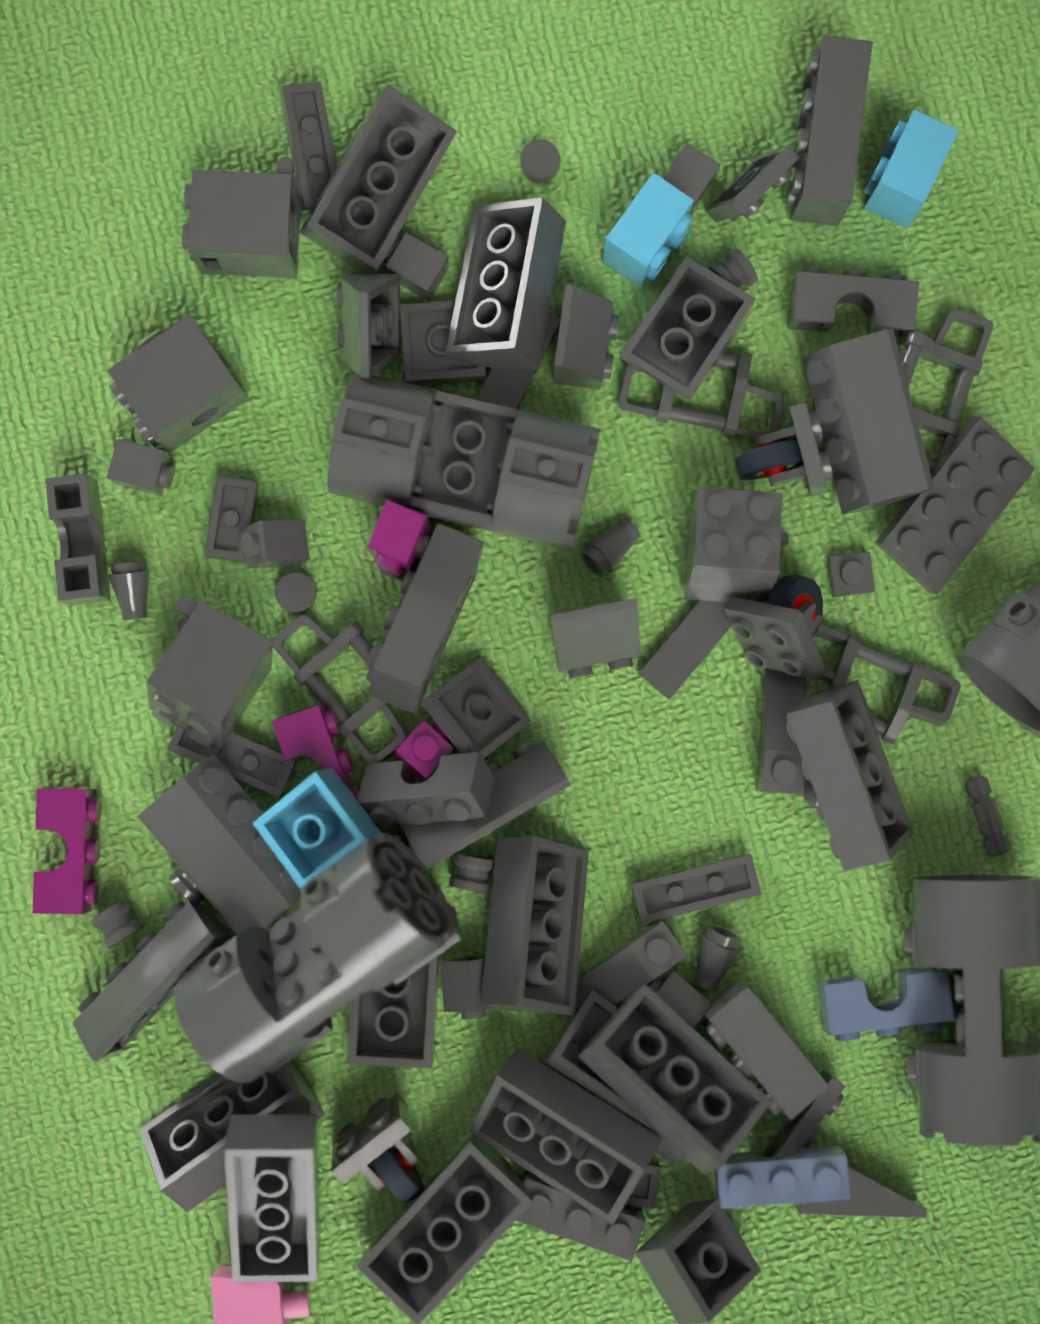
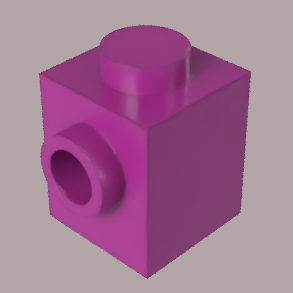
M423 721L395 750L393 758L396 761L404 760L413 776L422 783L427 781L438 769L441 756L451 755L454 748L449 744L451 742L438 724L434 723L432 726H429Z

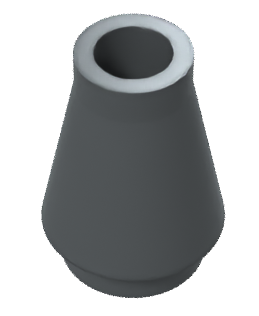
M624 519L614 527L585 541V547L580 551V556L588 568L596 575L602 576L605 572L611 573L633 543L641 537L640 532L630 520Z
M144 560L111 564L112 574L108 576L122 611L123 620L146 618L149 570H145Z
M710 926L708 934L702 935L697 972L693 982L704 989L716 991L720 981L741 952V949L738 947L741 938L723 928Z

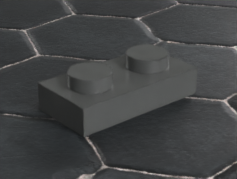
M217 476L204 556L246 563L241 549L242 528L253 524L259 489L257 481Z

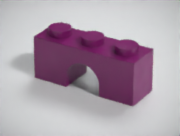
M388 500L385 502L367 548L373 556L374 562L377 563V567L381 569V573L403 581L404 576L407 575L409 570H415L419 559L416 555L424 535L432 537L433 534L431 528L427 527L428 520L425 515Z
M325 702L280 716L272 721L285 760L298 756H309L316 759L321 764L323 770L333 768L357 800L360 786L354 788L349 772L354 771V766L348 749L340 748L336 733H339L341 730L337 715L333 709L327 710Z
M37 788L35 830H51L60 834L66 841L68 853L65 862L58 869L34 872L32 914H85L92 912V905L97 904L99 884L97 880H93L94 863L99 862L100 841L99 839H94L95 822H99L101 818L102 805L101 799L96 798V789Z

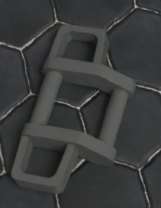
M953 309L949 312L934 340L919 332L907 331L902 343L905 346L901 361L908 387L919 357L959 372L943 418L914 408L919 429L944 437L936 462L927 460L930 471L951 446L953 440L958 437L961 428L958 422L974 376L980 374L983 365L981 360L993 330V323L990 320L959 309ZM952 322H959L979 330L980 338L973 356L941 345Z
M740 351L739 355L725 352L714 366L735 371L727 415L672 404L675 392L665 385L662 388L658 410L629 404L627 395L631 377L636 372H642L633 365H629L625 370L618 405L621 410L656 417V421L668 424L669 420L721 430L723 435L735 438L736 434L758 438L778 431L784 399L778 394L748 384L752 354ZM746 391L774 402V412L768 431L761 432L738 427Z
M301 615L272 639L273 648L295 673L293 678L300 686L305 684L319 703L325 702L327 710L333 709L340 725V735L344 739L348 737L369 764L380 763L407 739L406 733L389 708V703L374 697L351 716L317 675L350 646L368 664L374 647L363 635L364 628L358 621H355L333 640L312 619L306 615ZM308 626L328 646L300 668L284 649L283 644L285 640L301 627ZM382 710L395 730L396 738L380 753L372 755L354 732Z
M819 625L815 636L842 645L834 671L832 672L825 668L818 678L828 683L827 688L847 682L855 657L905 677L888 721L871 714L877 733L881 736L882 741L893 745L908 716L938 726L943 725L950 719L961 687L958 680L929 668L926 664L917 660L909 662L861 642L860 637L851 633L846 634L830 627ZM922 678L943 687L947 691L941 713L913 705Z

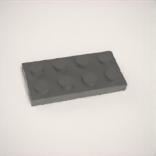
M973 416L930 471L934 488L911 496L874 543L927 592L937 595L1035 468L982 417Z

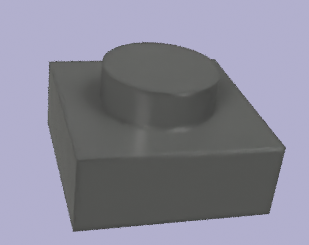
M870 552L835 555L827 558L832 598L875 592Z

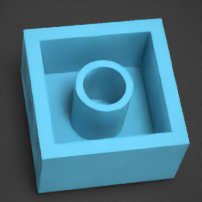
M915 109L907 122L899 120L881 153V159L876 169L873 171L863 191L870 195L864 209L908 228L924 205L959 130Z
M653 172L606 237L602 263L640 289H642L648 279L655 282L668 263L665 260L671 252L670 248L673 247L678 250L690 233L689 227L694 220V217L690 215L694 200Z
M333 768L315 771L253 822L255 828L300 888L310 878L320 874L370 836L376 837L381 833Z

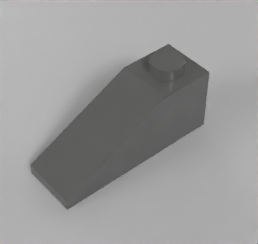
M776 670L764 671L756 791L804 795L805 776L801 768L802 757L797 743L793 742L788 734L786 714L806 699V677H794L786 672Z
M662 920L651 923L578 977L575 1011L591 990L615 1006L629 997L643 984H649L687 956Z
M847 1162L850 1200L794 1204L800 1214L927 1218V1209L917 1199Z

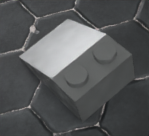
M686 256L620 354V358L690 401L748 319L756 298Z
M352 272L342 277V283H339L337 286L336 301L338 307L342 308V324L339 325L337 332L338 346L343 348V360L361 378H371L401 355L400 274Z
M636 598L553 614L551 616L550 630L559 674L568 672L569 679L592 675V667L608 664L609 671L632 667V659L639 658L641 655L639 615Z

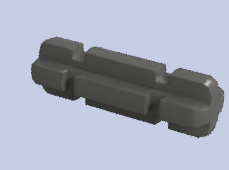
M980 776L965 782V789L968 797L973 798L974 803L971 806L981 835L986 836L987 840H984L987 853L990 856H999L1011 851L1008 836L1002 833L1005 827L995 798H990L989 795L992 790L988 779Z

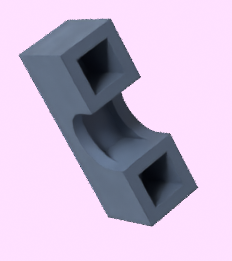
M927 967L898 971V995L890 1004L885 1006H873L870 1003L866 994L865 980L858 976L817 981L823 1030L829 1035H835V1040L848 1041L859 1039L860 1032L876 1030V1035L890 1036L902 1033L901 1027L917 1025V1030L919 1031L943 1028L942 1022L954 1021L948 970L941 967Z
M839 1145L797 1148V1154L783 1157L758 1156L755 1152L732 1153L722 1167L714 1170L716 1197L721 1209L850 1200L847 1155Z

